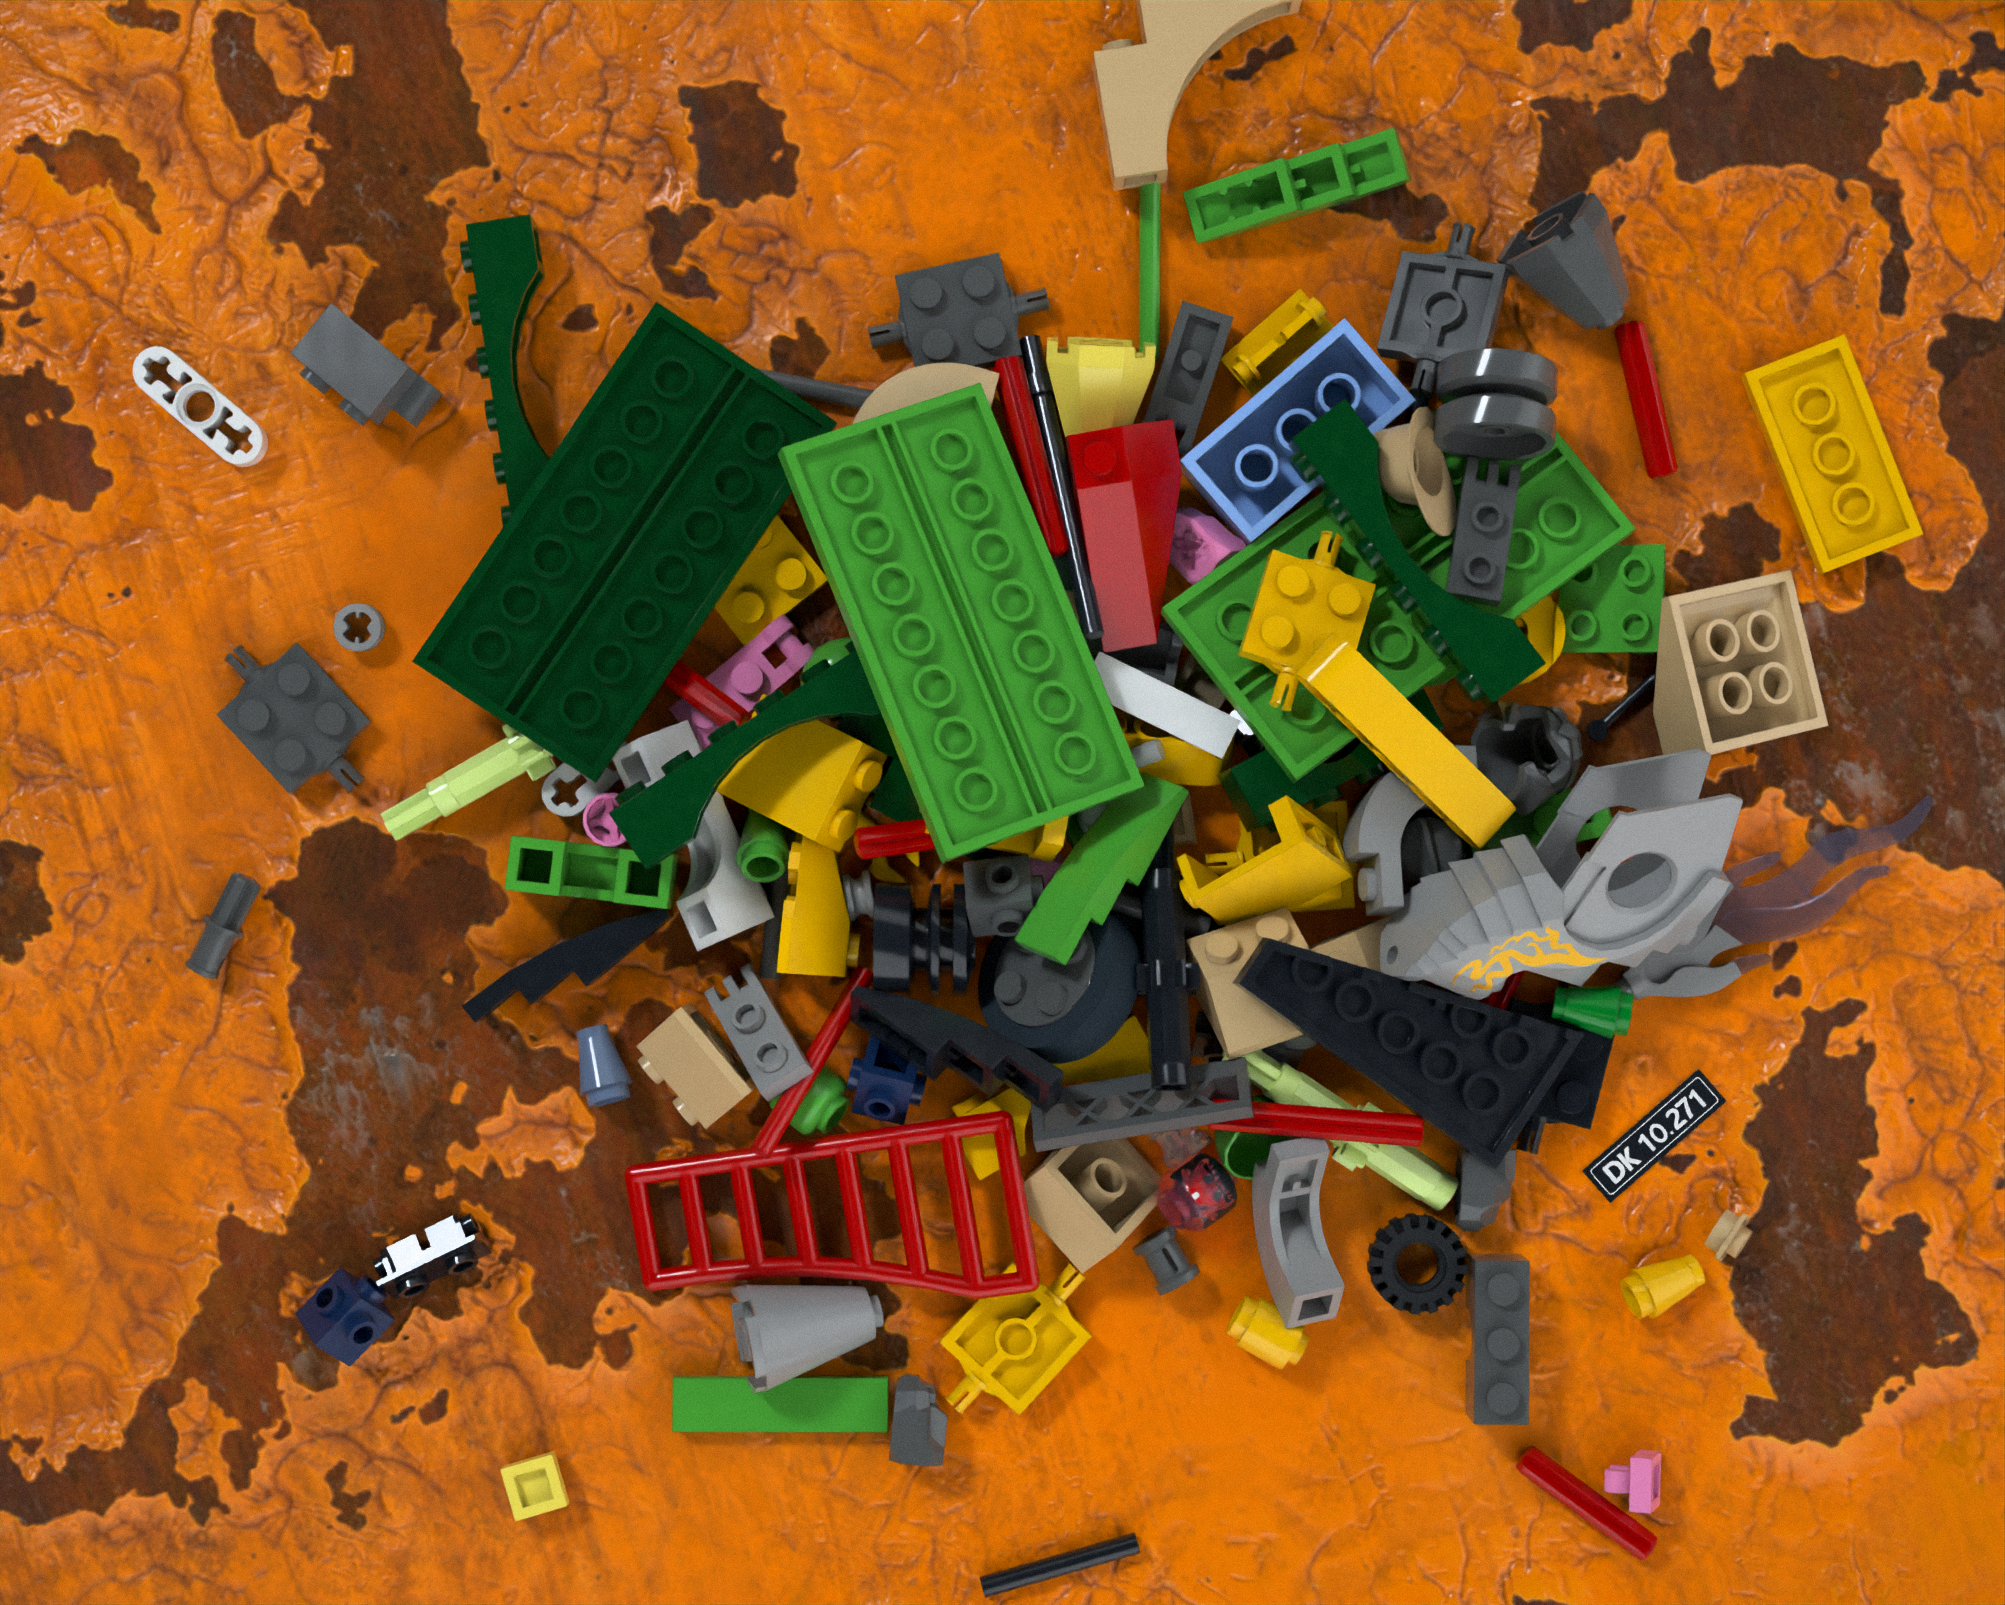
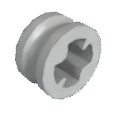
M362 603L347 605L335 617L333 624L334 636L339 644L348 650L356 652L371 650L383 639L385 632L384 618L371 605ZM354 613H356L357 618H363L365 613L372 621L367 626L371 636L365 642H363L362 637H356L354 642L347 635L352 628L348 619Z
M869 870L862 871L861 876L858 878H852L849 873L843 874V887L850 921H858V917L861 914H868L870 918H874V891Z

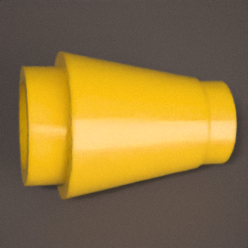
M1689 1254L1682 1258L1679 1257L1630 1269L1629 1276L1620 1280V1289L1628 1308L1637 1319H1642L1646 1316L1655 1319L1694 1291L1696 1287L1704 1284L1705 1276L1697 1259Z

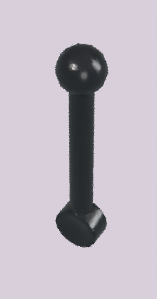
M1657 662L1654 665V671L1601 720H1592L1587 724L1586 734L1588 738L1594 741L1603 740L1608 734V727L1655 685Z

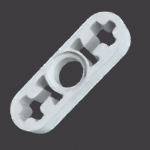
M159 346L149 347L136 357L133 364V377L136 384L224 460L239 467H249L258 463L265 456L268 448V438L262 426L181 357L169 349ZM169 360L171 363L167 366V372L184 386L178 392H175L171 387L159 380H156L151 385L150 381L153 378V373L148 369L151 363L156 361L163 365ZM189 375L192 378V381L185 384L187 377ZM207 392L214 399V412L209 419L195 422L187 414V402L195 393ZM175 395L174 401L171 404L168 399ZM228 410H230L233 416L225 420ZM224 420L233 429L243 434L249 429L252 431L248 440L253 447L248 453L239 449L232 454L231 450L235 443L224 432L217 429ZM217 429L214 438H211L209 433Z

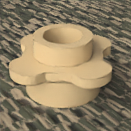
M1727 1209L1712 1229L1704 1245L1716 1252L1715 1258L1718 1261L1722 1262L1727 1254L1737 1258L1748 1242L1753 1231L1745 1227L1750 1219L1747 1214L1743 1213L1739 1217Z

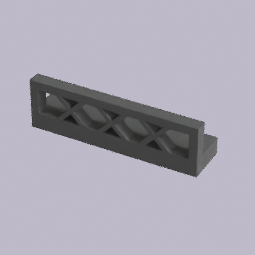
M1242 1057L1190 1066L1191 1087L1185 1090L1157 1091L1151 1089V1072L1061 1087L1059 1101L1047 1113L1031 1102L1033 1142L1036 1152L1254 1117L1252 1106L1254 1096L1246 1058ZM1220 1098L1232 1099L1234 1101L1215 1103L1210 1099Z

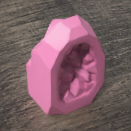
M1192 507L1177 509L1169 562L1192 585L1247 547L1242 539L1233 535L1213 516H1206Z

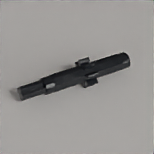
M1174 821L1141 880L1144 964H1135L1137 996L1146 995L1151 1089L1157 1091H1178L1191 1087L1188 995H1196V990L1200 989L1199 963L1186 964L1183 895L1179 885L1181 880L1180 871L1176 870Z

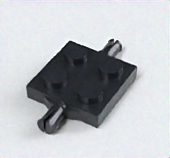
M1564 981L1559 982V987H1580ZM1512 998L1507 1011L1584 1033V1036L1520 1133L1516 1149L1538 1154L1545 1123L1563 1122L1591 1129L1615 1034L1612 1039L1563 1022L1560 1019L1551 1018L1552 1002L1534 1004Z

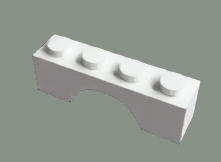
M686 720L642 736L621 747L614 756L613 761L626 789L641 780L646 787H649L665 776L661 769L665 763L686 750H689L694 757L702 752V748L692 731L689 721ZM717 791L704 813L696 839L687 844L691 859L690 878L684 892L676 901L697 951L774 918V914L767 901L766 892L760 885V882L748 879L737 864L736 854L741 838L726 808L723 795Z

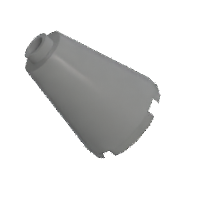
M742 1285L731 1288V1294L739 1301L731 1303V1312L741 1363L752 1361L755 1375L746 1377L752 1393L766 1392L876 1338V1328L884 1325L883 1312L878 1296H869L864 1286Z

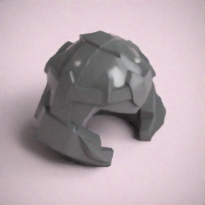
M1496 701L1486 707L1479 715L1477 727L1471 736V745H1476L1478 770L1516 807V812L1523 817L1548 802L1556 793L1557 795L1562 793L1573 783L1579 769L1580 759L1583 756L1579 729L1567 719V715L1562 709L1556 707L1518 705L1517 702Z

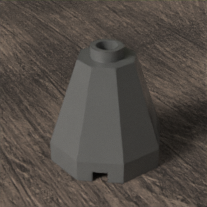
M1579 191L1557 202L1533 218L1537 227L1528 236L1521 228L1509 238L1496 259L1498 263L1507 264L1511 279L1578 326L1586 329L1596 326L1598 330H1602L1617 322L1625 313L1623 306L1628 300L1630 293L1607 210L1594 193H1589L1587 196L1585 192Z

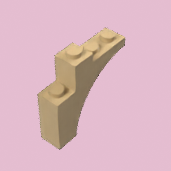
M1135 0L1142 44L1134 45L1133 41L1129 39L1115 40L1104 44L1102 50L1093 52L1092 70L1113 191L1141 187L1150 183H1166L1169 127L1180 98L1194 75L1213 54L1239 34L1277 17L1299 13L1302 0Z

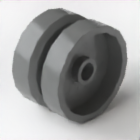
M1500 348L1468 350L1452 354L1441 360L1437 367L1436 395L1444 405L1438 407L1435 413V444L1439 449L1455 456L1464 458L1471 456L1477 457L1478 460L1487 461L1522 460L1537 457L1550 451L1555 444L1556 416L1552 409L1547 407L1553 404L1557 397L1558 369L1554 362L1538 354Z

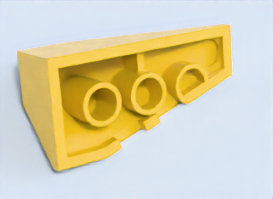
M796 832L795 841H792L789 853L788 884L791 885L790 895H787L783 904L777 973L845 977L847 976L848 965L858 966L861 934L851 933L852 922L848 914L837 853L835 850Z

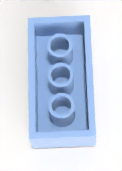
M1344 318L1180 460L1182 474L1232 532L1248 546L1318 487L1314 479L1308 484L1305 483L1289 462L1288 457L1293 454L1289 444L1295 435L1344 399L1348 401L1374 435L1379 430L1388 427L1416 400Z

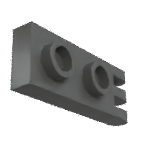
M1182 301L1143 423L1173 419L1174 429L1185 433L1179 443V453L1183 455L1191 451L1234 318Z
M1467 456L1462 476L1445 590L1464 602L1498 607L1503 591L1521 466L1509 464L1505 475V484L1498 483L1500 462L1488 460L1484 480L1476 478L1479 467L1478 458Z

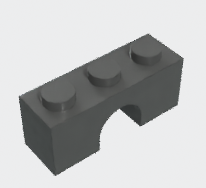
M1467 1253L1466 1307L1469 1309L1471 1317L1472 1348L1471 1358L1466 1360V1415L1473 1424L1529 1425L1530 1261L1521 1254Z

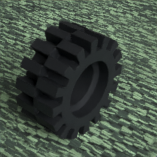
M1408 1213L1403 1218H1392L1388 1221L1389 1225L1384 1229L1380 1227L1374 1234L1376 1236L1374 1243L1369 1245L1367 1251L1370 1254L1369 1261L1366 1262L1371 1282L1384 1300L1400 1311L1406 1310L1410 1314L1420 1315V1312L1423 1311L1431 1314L1439 1311L1437 1307L1443 1304L1446 1306L1454 1301L1453 1295L1457 1291L1461 1293L1465 1285L1462 1282L1464 1275H1468V1265L1465 1262L1467 1253L1457 1234L1442 1221L1426 1214L1422 1216ZM1413 1243H1423L1430 1246L1435 1251L1438 1260L1437 1270L1433 1277L1421 1284H1411L1404 1281L1397 1271V1258L1400 1252L1406 1246Z

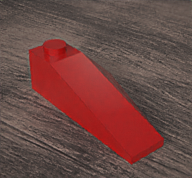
M1173 419L1068 435L1065 441L1091 580L1095 588L1104 629V635L1100 637L1103 653L1156 644L1182 478Z

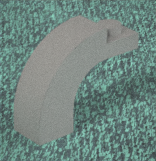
M1455 745L1478 769L1476 745ZM1391 770L1377 778L1361 795L1351 812L1344 833L1342 849L1347 862H1363V868L1360 869L1357 885L1360 899L1366 902V916H1387L1404 907L1401 867L1402 834L1407 822L1415 812L1430 809Z
M1287 1138L1279 1143L1271 1144L1268 1159L1256 1161L1254 1165L1252 1209L1257 1246L1270 1293L1286 1329L1336 1318L1345 1284L1328 1250L1320 1218V1187L1330 1152L1325 1139Z

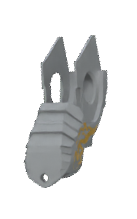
M1698 748L1601 767L1589 765L1557 811V817L1536 847L1524 834L1500 840L1501 848L1474 852V856L1471 859L1448 862L1450 870L1419 878L1421 883L1410 888L1411 891L1404 896V907L1389 915L1391 919L1381 933L1380 970L1384 974L1405 981L1424 979L1454 991L1456 994L1480 1000L1493 992L1502 990L1506 979L1510 975L1525 970L1582 987L1603 963L1611 962L1636 968L1653 950L1668 954L1677 944L1687 945L1692 941L1698 924L1708 915L1716 903L1723 898L1731 884L1722 868L1743 800L1730 793L1698 799L1711 759L1710 753ZM1619 805L1633 807L1637 810L1628 813L1619 810L1590 852L1587 851L1581 860L1576 851V838L1581 827L1592 815L1605 808ZM1632 857L1630 860H1628V861L1622 863V862L1625 861L1626 859Z

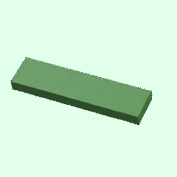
M753 1375L673 1376L672 1432H888L889 1375H799L766 1392L752 1393L746 1377Z

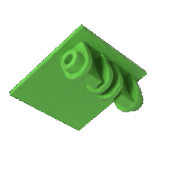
M1665 544L1616 545L1559 588L1558 607L1563 613L1566 632L1561 653H1632L1636 655H1653L1658 653L1662 598H1665Z

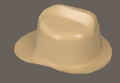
M1419 407L1412 415L1410 423L1381 429L1373 435L1379 442V481L1387 494L1398 502L1419 506L1429 527L1433 532L1442 537L1450 535L1455 528L1457 516L1456 497L1443 452L1434 442L1435 416L1428 407Z

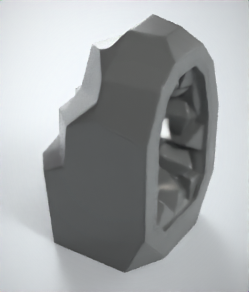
M1458 1147L1455 1177L1458 1178V1186L1454 1193L1455 1224L1460 1229L1477 1232L1482 1227L1495 1222L1499 1206L1511 1194V1184L1515 1180L1516 1149L1510 1148L1498 1168L1494 1169L1482 1163L1462 1147Z
M904 1374L897 1378L889 1460L899 1464L943 1466L948 1416L937 1405L935 1387L922 1380L919 1375Z

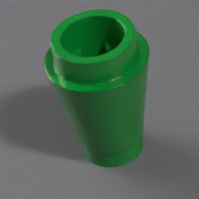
M1556 986L1551 1018L1560 1019L1563 1022L1612 1039L1614 1034L1627 1036L1634 995L1633 993L1621 992V986L1567 988Z

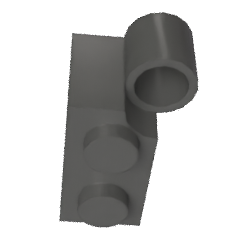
M332 303L290 352L305 365L299 374L324 395L331 387L344 397L338 407L363 427L369 419L379 425L388 413L394 409L417 428L443 396L439 390Z

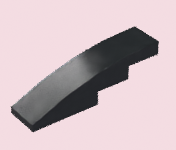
M659 909L605 924L561 942L505 973L463 1004L462 1007L476 1023L484 1020L517 991H520L530 1004L539 1002L574 972L586 986L592 985L675 915L670 909Z
M857 986L851 992L850 1021L933 1081L949 1067L989 1097L1005 1083L1046 1113L1059 1101L1063 1071L1018 1042L964 1016L913 998Z

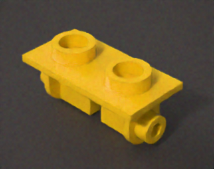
M1299 289L1221 357L1220 361L1248 393L1254 397L1334 326L1324 316L1327 314V311L1322 304L1314 297L1309 299Z

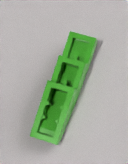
M1390 128L1343 145L1335 143L1289 160L1280 158L1182 193L1197 244H1203L1353 201L1411 182L1412 179L1398 131L1395 128Z
M1142 772L1140 775L1145 786L1135 792L1116 798L1074 846L1043 890L1014 941L1029 951L1066 966L1089 921L1102 926L1125 882L1139 886L1189 791L1180 785Z

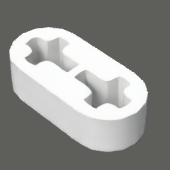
M625 741L621 747L627 745L628 743ZM563 763L544 781L541 790L542 800L547 809L556 815L563 817L577 816L585 811L587 804L594 797L607 793L622 780L618 770L614 772L610 768H606L597 783L585 777L587 782L575 793L579 802L575 806L568 802L558 805L554 799L559 794L556 783L562 779L565 783L570 784L582 775L566 763Z

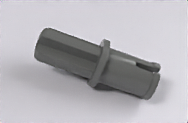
M237 872L231 875L212 914H205L203 918L206 926L190 958L185 963L190 970L206 978H218L219 971L235 939H241L244 935L241 927L261 889L260 884L255 879Z

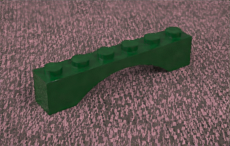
M530 214L466 224L468 240L460 241L465 273L473 272L476 293L468 294L471 320L474 326H482L485 345L476 348L479 372L482 379L490 378L493 399L485 400V414L489 431H498L501 452L493 453L494 471L498 485L506 484L509 505L501 506L503 527L550 459L539 444L527 419L519 389L518 352L522 326L531 301L545 278L538 227Z
M1344 399L1291 439L1289 448L1293 454L1288 457L1289 462L1305 483L1308 484L1314 479L1327 496L1321 503L1331 519L1339 527L1347 523L1360 541L1354 547L1366 565L1372 571L1379 567L1383 570L1393 584L1387 590L1402 612L1408 615L1414 611L1426 627L1421 632V636L1431 651L1439 659L1445 655L1448 656L1459 671L1454 676V679L1466 697L1473 703L1480 699L1485 707H1487L1546 664V662L1513 619L1484 612L1455 598L1433 582L1410 558L1393 530L1382 500L1378 474L1379 442L1348 401Z
M852 641L844 646L849 655L832 666L827 659L813 665L799 676L803 685L787 696H784L782 691L778 689L756 703L753 709L757 715L740 727L733 719L707 736L711 746L693 757L689 750H686L661 767L665 776L649 787H646L641 780L615 797L619 807L609 812V814L645 869L653 868L696 839L704 813L719 785L740 760L764 741L791 727L822 718L843 716L879 718L882 716Z

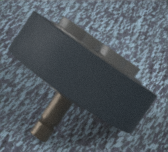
M1110 913L1102 926L1089 921L1066 966L1023 948L1014 941L1017 935H995L984 955L978 981V997L981 1012L991 1030L1018 1042L1050 1063L1062 1064L1080 1060L1096 1052L1118 1032L1126 1021L1138 993V990H1136L1135 964H1141L1138 946L1132 933L1123 922Z

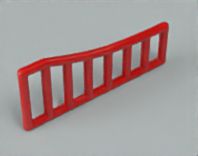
M1004 1110L778 1143L769 1159L757 1155L749 1147L634 1164L627 1167L624 1172L642 1282L649 1291L753 1279L822 1277L869 1280L979 1300L1034 1292L1040 1285L1012 1115ZM994 1134L1017 1272L985 1277L962 1138ZM933 1142L941 1143L963 1276L929 1268L909 1146ZM888 1150L907 1265L874 1260L856 1156L858 1153ZM835 1157L852 1258L819 1255L804 1161ZM782 1165L798 1256L766 1257L751 1169ZM730 1172L745 1259L714 1261L699 1177ZM678 1180L692 1264L662 1268L647 1184Z

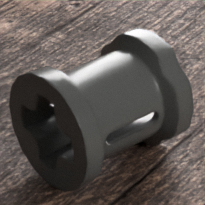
M1173 1224L1150 1234L1132 1247L1136 1256L1142 1255L1155 1276L1158 1282L1155 1289L1159 1295L1173 1291L1200 1273L1197 1264L1189 1263L1175 1239L1177 1230Z

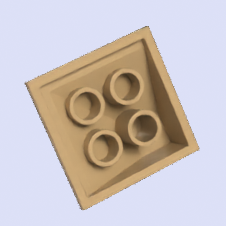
M1791 570L1662 598L1653 715L1663 755L1697 748L1713 755L1828 726Z

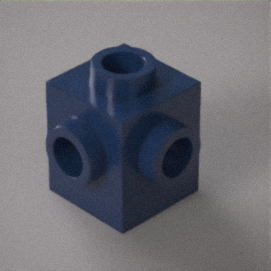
M870 1036L864 1059L854 1057L846 1088L856 1091L852 1113L868 1116L879 1121L904 1125L909 1104L920 1107L927 1076L917 1073V1068Z
M341 1267L295 1313L314 1345L348 1366H351L395 1321L383 1302L387 1294L377 1286L376 1281L366 1274L359 1279Z

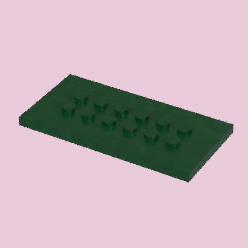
M656 302L412 662L585 777L597 783L791 495L792 490L777 455L782 447L834 431L837 422Z

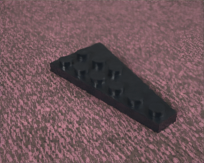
M1264 937L1233 981V984L1411 1112L1420 1116L1425 1122L1482 1163L1494 1169L1498 1168L1584 1036V1033L1493 1007L1489 1004L1416 982L1405 981L1383 972Z

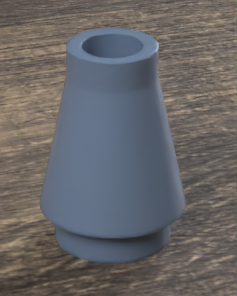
M607 1024L596 1025L577 1031L580 1096H586L588 1107L604 1106L629 1098L631 1095L628 1085L633 1081L610 1037Z

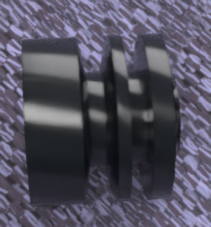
M875 883L873 988L896 995L910 996L915 972H926L931 996H940L941 972H953V996H967V986L975 967L976 937L972 934L966 910L965 885L954 884V908H941V884H932L926 908L916 907L914 890L911 883Z

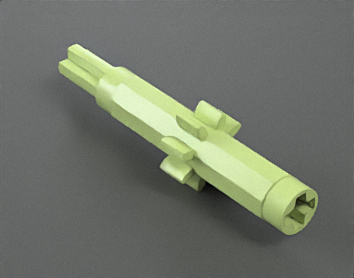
M504 724L501 727L507 736L505 739L426 783V788L383 811L381 816L385 821L384 824L387 830L392 833L394 839L398 841L442 815L447 817L526 771L531 780L536 781L557 769L555 762L551 758L554 755L512 727Z
M1261 1050L1236 1057L1246 1058L1251 1083L1260 1088L1262 1094L1275 1103L1384 1112L1370 1102L1365 1107L1360 1104L1357 1108L1353 1107L1303 1072H1298L1285 1062L1279 1063ZM1223 1051V1053H1222V1056H1223L1222 1061L1228 1060V1058H1227L1225 1052ZM1329 1140L1332 1142V1146L1336 1148L1331 1158L1349 1170L1353 1171L1356 1166L1362 1169L1366 1165L1418 1201H1423L1436 1211L1441 1210L1447 1205L1457 1189L1458 1178L1412 1146Z

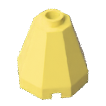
M1047 337L1046 364L1065 438L1068 435L1133 425L1155 369V343L1143 342V352H1136V347H1133V340L1068 337L1067 347L1058 348V337Z

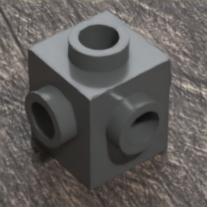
M1004 854L997 855L991 859L963 862L966 910L973 936L1017 935L1045 889L1043 875H1032L1029 856Z

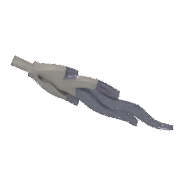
M1925 796L1905 817L1890 825L1844 829L1826 834L1814 843L1787 870L1763 883L1741 888L1742 882L1747 877L1777 863L1781 858L1780 852H1769L1760 857L1734 865L1724 871V874L1731 882L1725 895L1698 924L1696 934L1687 945L1677 944L1668 954L1653 950L1636 968L1627 966L1619 973L1621 979L1609 986H1621V992L1633 993V999L1635 1000L1648 996H1702L1717 992L1748 971L1769 964L1771 956L1766 953L1742 955L1722 965L1709 966L1711 960L1724 950L1743 944L1793 938L1804 935L1824 924L1868 880L1887 875L1890 870L1886 865L1859 867L1837 881L1826 892L1817 896H1809L1818 881L1845 860L1905 840L1920 827L1933 805V798Z

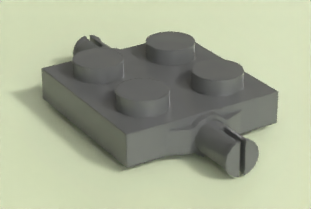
M1461 222L1453 224L1447 251L1432 254L1402 251L1377 350L1380 357L1411 361L1417 365L1412 387H1410V393L1417 397H1421L1422 393L1424 398H1431L1433 396L1437 367L1441 360L1459 352L1473 349H1490L1509 272L1507 264L1479 261L1468 255L1473 234L1475 233L1474 226L1468 223H1464L1463 227Z
M994 253L895 275L900 298L899 321L872 327L868 326L872 349L904 341V346L913 357L915 367L932 363H959L988 368L993 367L996 360L1002 357L1019 356L1022 359L1017 334L1019 316L1044 310L1049 311L1050 306L1046 288L1014 295L1013 290L1005 280L1000 254Z
M298 643L293 645L276 662L263 667L251 657L242 645L234 648L233 651L247 666L244 667L231 653L225 657L224 661L228 662L245 683L238 696L216 715L289 794L293 795L312 777L329 771L348 794L354 791L356 787L343 774V771L358 785L365 780V777L352 766L344 755L347 753L351 742L372 724L371 721Z

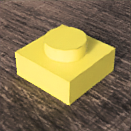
M555 1451L504 1465L500 1469L515 1521L563 1508L570 1503Z

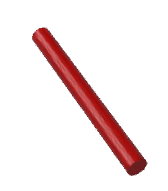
M857 966L805 1054V1058L813 1073L781 1094L750 1147L757 1155L769 1159L850 1022L851 992L857 986L870 988L872 985L873 973L870 970L861 966Z

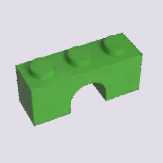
M511 836L505 890L588 898L620 904L670 909L674 905L679 855L672 854L653 868L645 869L633 849Z

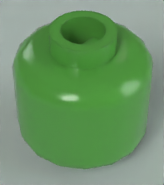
M824 1064L789 1125L802 1135H813L819 1131L822 1134L830 1132L843 1118L850 1105V1100L846 1097L848 1089L846 1088L847 1083L844 1078ZM781 1094L769 1101L772 1110Z

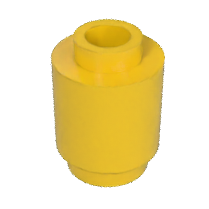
M1246 1295L1237 1306L1226 1329V1334L1236 1339V1346L1279 1369H1282L1287 1362L1296 1365L1310 1340V1336L1303 1333L1305 1325L1286 1329L1276 1305L1261 1297L1255 1301Z

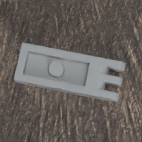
M748 963L740 968L743 978L748 983L747 985L740 988L734 977L729 975L722 980L730 995L723 1000L720 992L713 986L706 990L704 994L757 1089L768 1102L813 1073V1070L756 971Z

